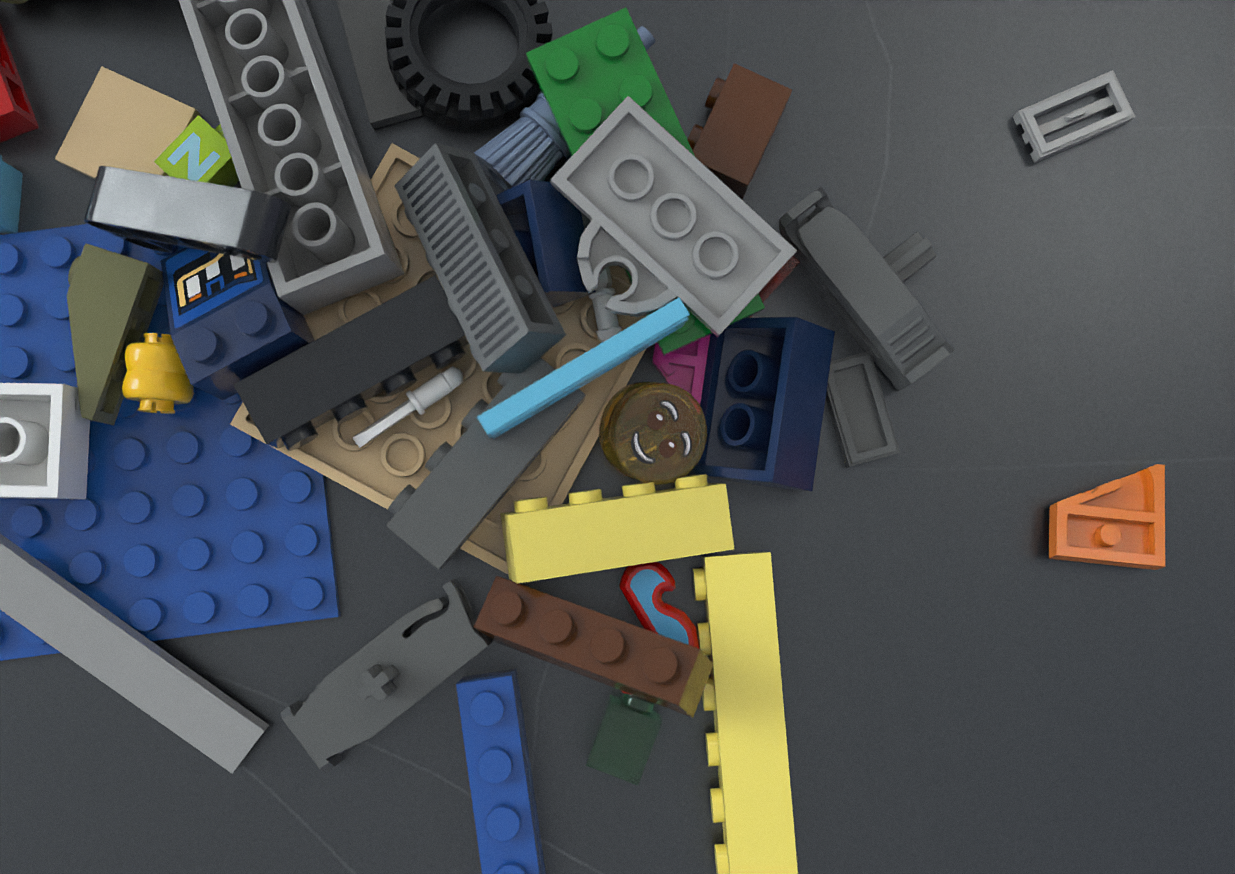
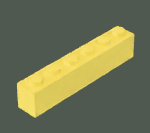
M771 552L701 556L702 568H693L692 576L695 601L705 602L706 622L697 623L699 649L705 655H709V660L713 663L710 677H708L702 693L704 711H713L715 732L706 733L705 738L708 766H718L719 788H710L713 823L722 822L724 844H714L716 873L798 874Z

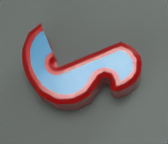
M659 562L627 566L622 574L619 586L643 628L699 648L696 627L682 609L662 600V594L665 591H673L676 588L675 579L668 569Z

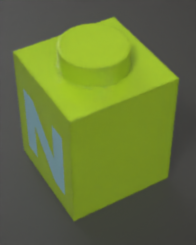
M199 115L154 161L170 177L234 187L239 182L221 125L219 124L214 129Z

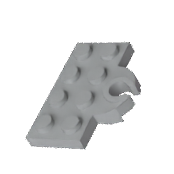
M629 96L622 101L550 179L551 185L591 220L580 237L577 255L583 285L587 292L590 294L598 288L599 276L609 266H621L632 277L631 287L621 295L611 296L605 305L606 310L615 314L633 317L648 315L680 297L686 309L718 337L797 251Z

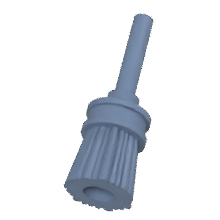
M641 26L637 32L647 51L655 43V39L645 27ZM542 92L536 96V101L529 108L525 107L520 112V119L474 152L483 171L503 192L527 180L544 181L559 161L567 162L571 158L568 147Z

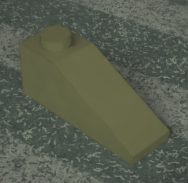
M85 243L81 256H78L70 267L68 275L70 287L67 292L81 417L114 425L124 398L122 385L127 373L124 356L125 350L129 344L144 342L145 338L143 335L148 331L164 285L162 271L149 263Z

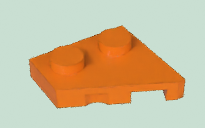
M1155 464L1137 473L1113 480L1087 492L1079 493L1052 504L1049 509V559L1151 570L1165 567V465Z

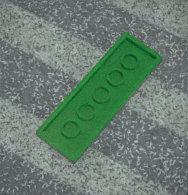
M626 7L526 53L528 63L571 156L574 155L627 96L635 101L695 156ZM623 268L630 284H632V277L630 273L625 268ZM759 293L728 326L752 316L765 308ZM687 310L690 315L684 326L657 343L664 356L713 332Z

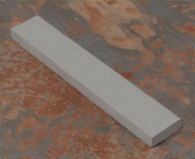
M0 534V610L233 774L269 724Z

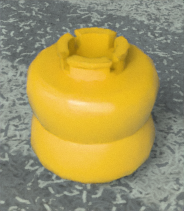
M145 333L143 335L145 338L144 342L129 344L125 350L124 356L127 373L122 385L123 396L129 400L140 401V406L138 407L140 412L157 413V411H161V414H175L174 404L189 403L194 394V387L190 384L171 335L161 334L162 337H158V333Z

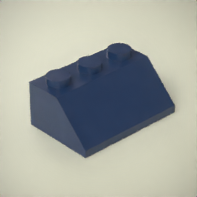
M798 317L745 318L728 326L718 337L714 333L710 334L700 409L697 416L698 437L696 447L691 456L689 474H707V478L774 488L813 491L835 331Z

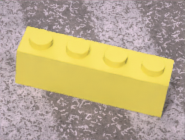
M707 474L674 478L675 488L655 491L654 481L622 485L623 496L602 498L601 489L568 493L569 503L548 506L547 497L513 501L515 511L500 513L509 579L518 584L733 550L734 542L726 484L708 483Z

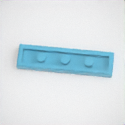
M680 297L477 416L488 437L495 439L682 328L690 314Z

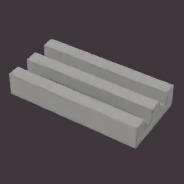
M1112 70L1021 109L1013 116V119L1017 126L1022 125L1024 133L1021 136L1025 144H1031L1033 152L1030 155L1034 163L1122 126L1131 121L1135 115ZM1104 88L1107 89L1109 96L1038 126L1035 118ZM1114 106L1118 112L1049 143H1046L1044 139L1045 136Z

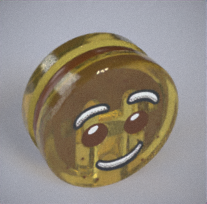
M641 381L622 388L607 403L600 420L599 439L606 459L618 472L645 483L654 482L655 485L675 482L677 478L686 476L696 466L706 445L707 424L699 403L686 390L672 384Z

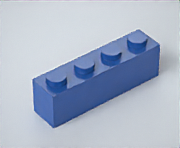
M517 668L464 676L456 683L482 874H546Z

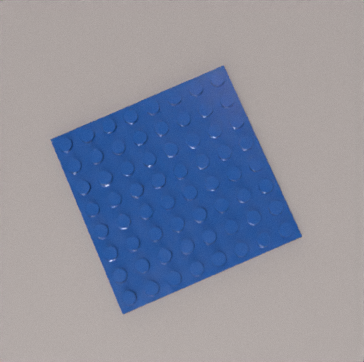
M89 224L0 235V383L66 384L78 388L67 292L70 287L68 282L70 267L73 261L78 256H81L85 243L149 263L162 271L161 260L185 247L174 245L172 253L160 252L135 245ZM164 285L147 333H158V337H162L161 334L171 335ZM194 387V394L189 403L174 404L175 414H161V411H157V413L138 411L140 401H133L124 397L114 425L90 420L86 500L0 498V534L151 641L341 616L326 477L230 425L243 402L238 393L225 400H221ZM0 610V661L61 653Z

